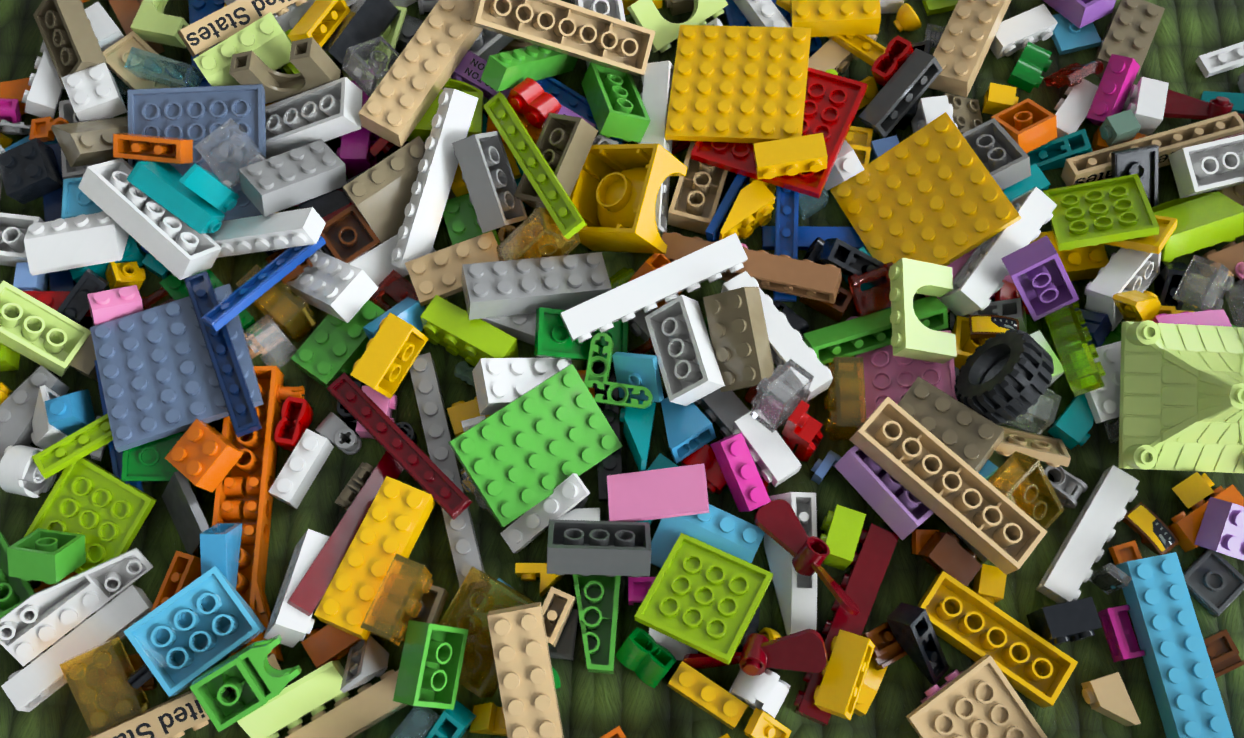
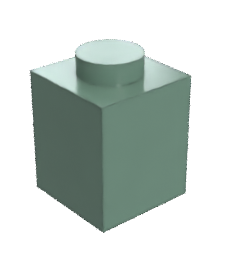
M1129 109L1106 117L1099 131L1101 137L1111 147L1133 140L1141 129V125L1132 110Z

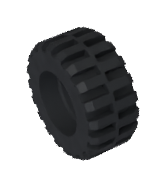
M1006 330L1005 333L1000 332L996 334V337L986 340L982 346L976 348L975 352L966 359L967 362L961 366L960 374L956 377L954 389L959 402L995 424H1005L1006 421H1013L1017 419L1018 415L1025 414L1028 411L1027 409L1032 405L1034 406L1038 402V398L1044 395L1047 385L1052 381V374H1054L1053 359L1025 331Z

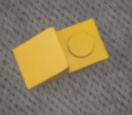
M547 563L515 564V573L517 577H521L522 581H536V577H540L541 597L564 576L547 574Z
M492 702L474 705L473 713L476 717L470 725L469 732L507 736L503 707H497Z
M755 708L744 730L745 735L749 738H789L792 732L758 708Z

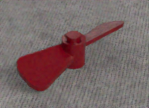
M1168 89L1163 117L1207 120L1231 113L1233 104L1226 97L1218 96L1208 103ZM1238 113L1244 122V114Z
M777 499L762 506L755 514V524L793 556L792 564L795 571L805 576H812L816 572L840 605L850 614L858 615L860 613L858 606L821 566L830 553L828 545L818 537H808L787 501Z
M806 629L771 641L764 635L752 633L745 637L742 652H735L729 665L739 664L741 670L750 676L764 673L765 668L819 673L826 666L827 653L822 636L813 629ZM704 653L687 654L683 659V662L689 666L700 669L727 665Z

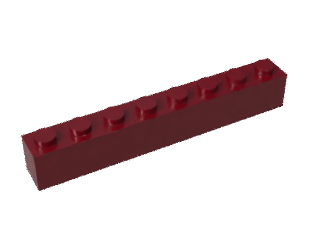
M872 523L867 530L862 529L858 541L861 545L858 552L855 551L853 561L850 564L852 566L850 573H845L840 583V587L858 606L860 613L858 615L850 614L840 605L836 598L834 599L831 606L834 614L831 620H826L821 632L825 635L823 640L828 661L832 654V640L835 636H838L840 629L862 635L899 538L897 534ZM822 671L819 673L805 672L803 681L807 683L803 692L799 690L793 703V705L797 706L795 713L825 726L828 724L831 714L820 710L814 704L815 690L818 685L821 686L824 676Z

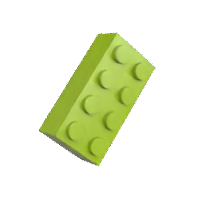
M435 295L420 316L429 342L434 345L440 344L444 346L450 354L462 356L467 363L474 367L481 358H519L517 339L482 319L469 320L467 311L438 295Z

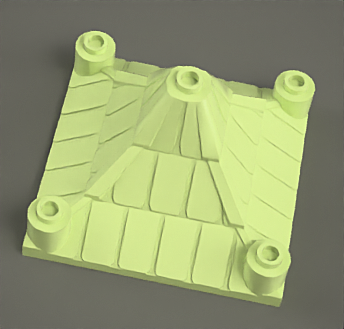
M1150 320L1122 322L1118 468L1244 473V327L1155 323Z

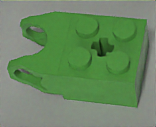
M280 635L252 643L196 677L189 688L218 732L279 695L288 682L301 673L302 669L299 665L284 670H277L269 664L268 654L281 643L282 638ZM227 687L234 688L236 692L234 693L233 690L229 692L227 690Z

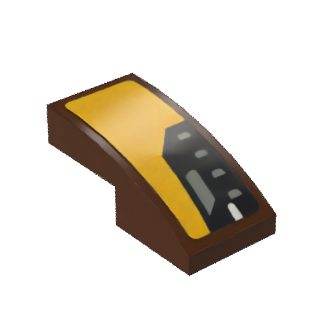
M969 315L970 340L994 338L996 334L1000 332L1005 333L1006 330H1019V321L1015 318L999 315Z
M1142 502L1126 513L1122 520L1142 537L1141 542L1157 555L1167 554L1179 544V540L1172 531Z

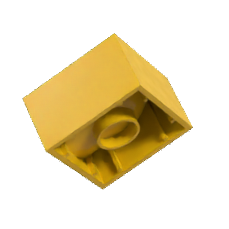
M660 144L592 145L570 196L571 201L587 225L573 235L572 238L592 251L666 254L668 245L660 237L656 226V198L663 181L668 176H686L687 167Z

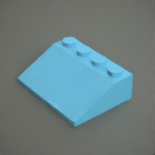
M709 504L710 513L661 519L651 541V564L662 568L681 533L752 563L765 532L758 526Z
M214 566L123 632L166 694L171 697L178 695L189 687L196 677L223 662L265 631L266 628L221 571Z

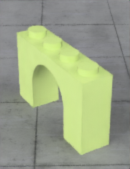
M143 0L130 28L145 41L186 48L178 31L189 24L182 17L164 14L165 6L169 0Z
M638 0L627 9L638 26L656 31L651 49L653 52L659 50L663 53L672 47L670 42L675 39L678 40L680 25H706V19L710 16L715 19L725 12L723 8L728 3L726 0H694L692 15L686 22L678 24L665 20L652 0Z
M901 258L890 266L888 274L891 288L889 299L891 301L890 322L892 324L891 345L893 347V356L944 364L957 357L956 334L936 331L924 326L915 315L913 297L917 293L940 298L953 290L952 267Z

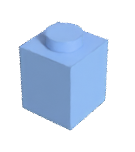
M28 262L16 263L14 287L21 291H47L49 273L32 276L29 272Z

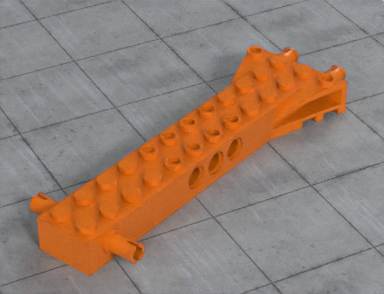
M254 366L264 403L255 407L262 429L238 438L230 416L223 418L222 435L244 454L216 487L212 526L217 523H242L236 591L252 608L267 629L271 610L265 594V582L273 496L268 491L275 481L278 444L275 442L274 433L281 418L282 402L288 396L304 399L305 397L302 395H305L304 386L283 387L284 374L277 366ZM266 630L254 639H252L242 648L237 650L232 655L236 654L237 652L241 651L242 649L246 648L254 642L267 640L263 638ZM278 644L268 655L274 653L277 661H283L281 646Z

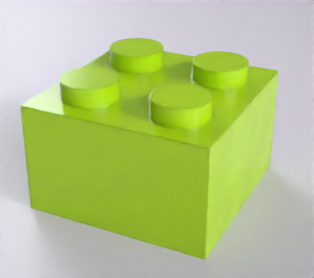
M838 504L833 511H828L821 525V530L824 531V534H821L820 539L828 545L830 553L822 564L844 571L852 563L866 514Z

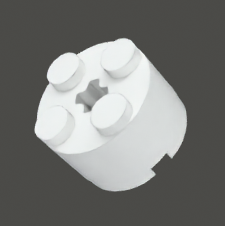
M10 445L5 449L4 456L0 461V487L9 493L37 498L40 497L38 495L42 492L46 493L50 490L57 473L45 479L36 466L32 456L44 449L25 445Z
M740 669L729 693L744 701L750 708L754 710L758 708L775 718L791 686L781 680L778 674L769 669L756 676H750Z

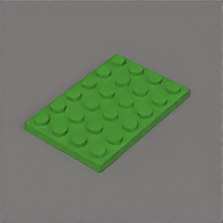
M573 364L563 368L448 442L500 527H505L552 495L554 489L573 473L580 476L622 447L621 442Z

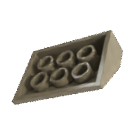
M420 136L342 188L351 203L354 204L381 241V244L397 235L399 228L403 225L405 208L412 196L411 188L418 176V165L425 153V143ZM452 188L450 189L448 199L456 197Z

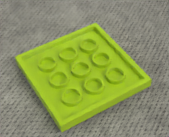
M1138 174L1043 190V193L1057 204L1052 211L1053 217L1050 223L1059 251L1096 246L1110 242H1121L1140 237L1145 238L1159 234L1158 222Z
M83 457L63 470L24 537L38 528L85 535L86 563L74 571L79 574L126 553L157 500L126 481H121L119 477Z
M681 533L634 616L635 621L729 665L773 578V573Z

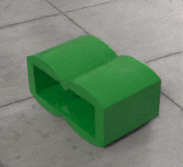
M1028 41L1007 83L1029 93L1034 87L1038 89L1044 78L1041 76L1042 71L1047 72L1053 61L1049 59L1052 52Z
M638 627L628 636L615 654L622 665L635 671L640 680L652 688L658 685L677 661L670 651L656 644L655 640L646 631Z

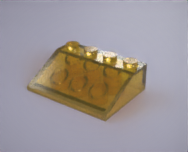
M473 566L439 625L469 630L459 683L478 697L486 698L493 697L499 686L487 618L489 611L536 602Z

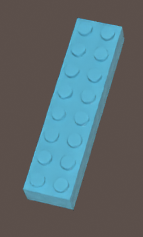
M1177 553L1132 560L1115 565L1120 582L1122 583L1121 586L1126 603L1130 607L1129 613L1140 650L1145 652V656L1142 657L1166 737L1234 738Z

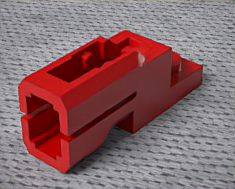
M801 400L785 424L782 439L792 452L796 444H798L794 455L799 460L808 462L823 438V434L820 431L823 424L807 414L810 405Z

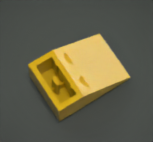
M755 179L740 190L720 231L719 240L735 233L739 240L742 238L746 239L752 235L754 229L759 226H765L770 222L776 196L762 181Z

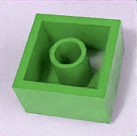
M36 529L7 548L9 577L20 578L23 581H43L45 584L59 583L63 578L86 563L85 535Z

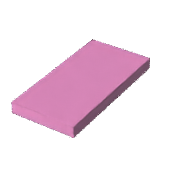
M704 463L607 476L609 521L638 522L710 513Z

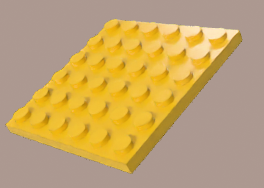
M680 25L665 140L760 143L802 136L811 28Z
M946 112L864 166L862 172L830 189L871 256L888 266L893 265L901 258L947 266L1021 219L1017 210Z

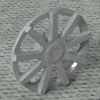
M1 120L0 132L30 135L31 125H24V122L10 123L6 120Z

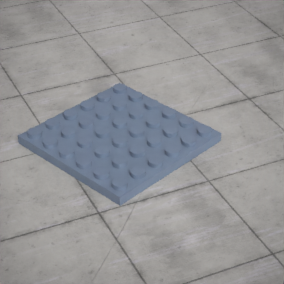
M262 84L127 90L128 133L193 140V163L169 164L183 176L196 163L221 178L240 195L236 206L224 213L226 216L222 221L262 215L241 191L239 176L240 168L266 159L265 89ZM128 159V164L134 168L138 161L145 160Z
M230 284L214 288L219 303L233 293ZM190 296L90 327L114 447L118 453L188 430L196 418L209 423L229 416ZM238 314L226 325L254 406L257 407L264 403L240 315Z

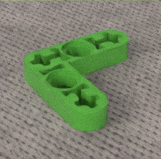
M606 333L595 334L590 344L584 383L588 390L597 385L598 389L606 391V386H609L607 400H604V394H596L594 397L596 403L637 409L650 407L653 402V394L648 388L608 382L614 342ZM602 338H605V341L608 343V346H604L602 351L603 355H607L606 359L601 356H594V353H600V347L596 343L597 341L600 342ZM596 361H602L605 364V370L601 374H595L592 370V366ZM616 388H622L625 392V396L621 401H615L612 398V392ZM629 389H633L631 393L633 395H640L641 391H644L648 401L645 400L643 404H639V400L631 398V403H627L630 397Z

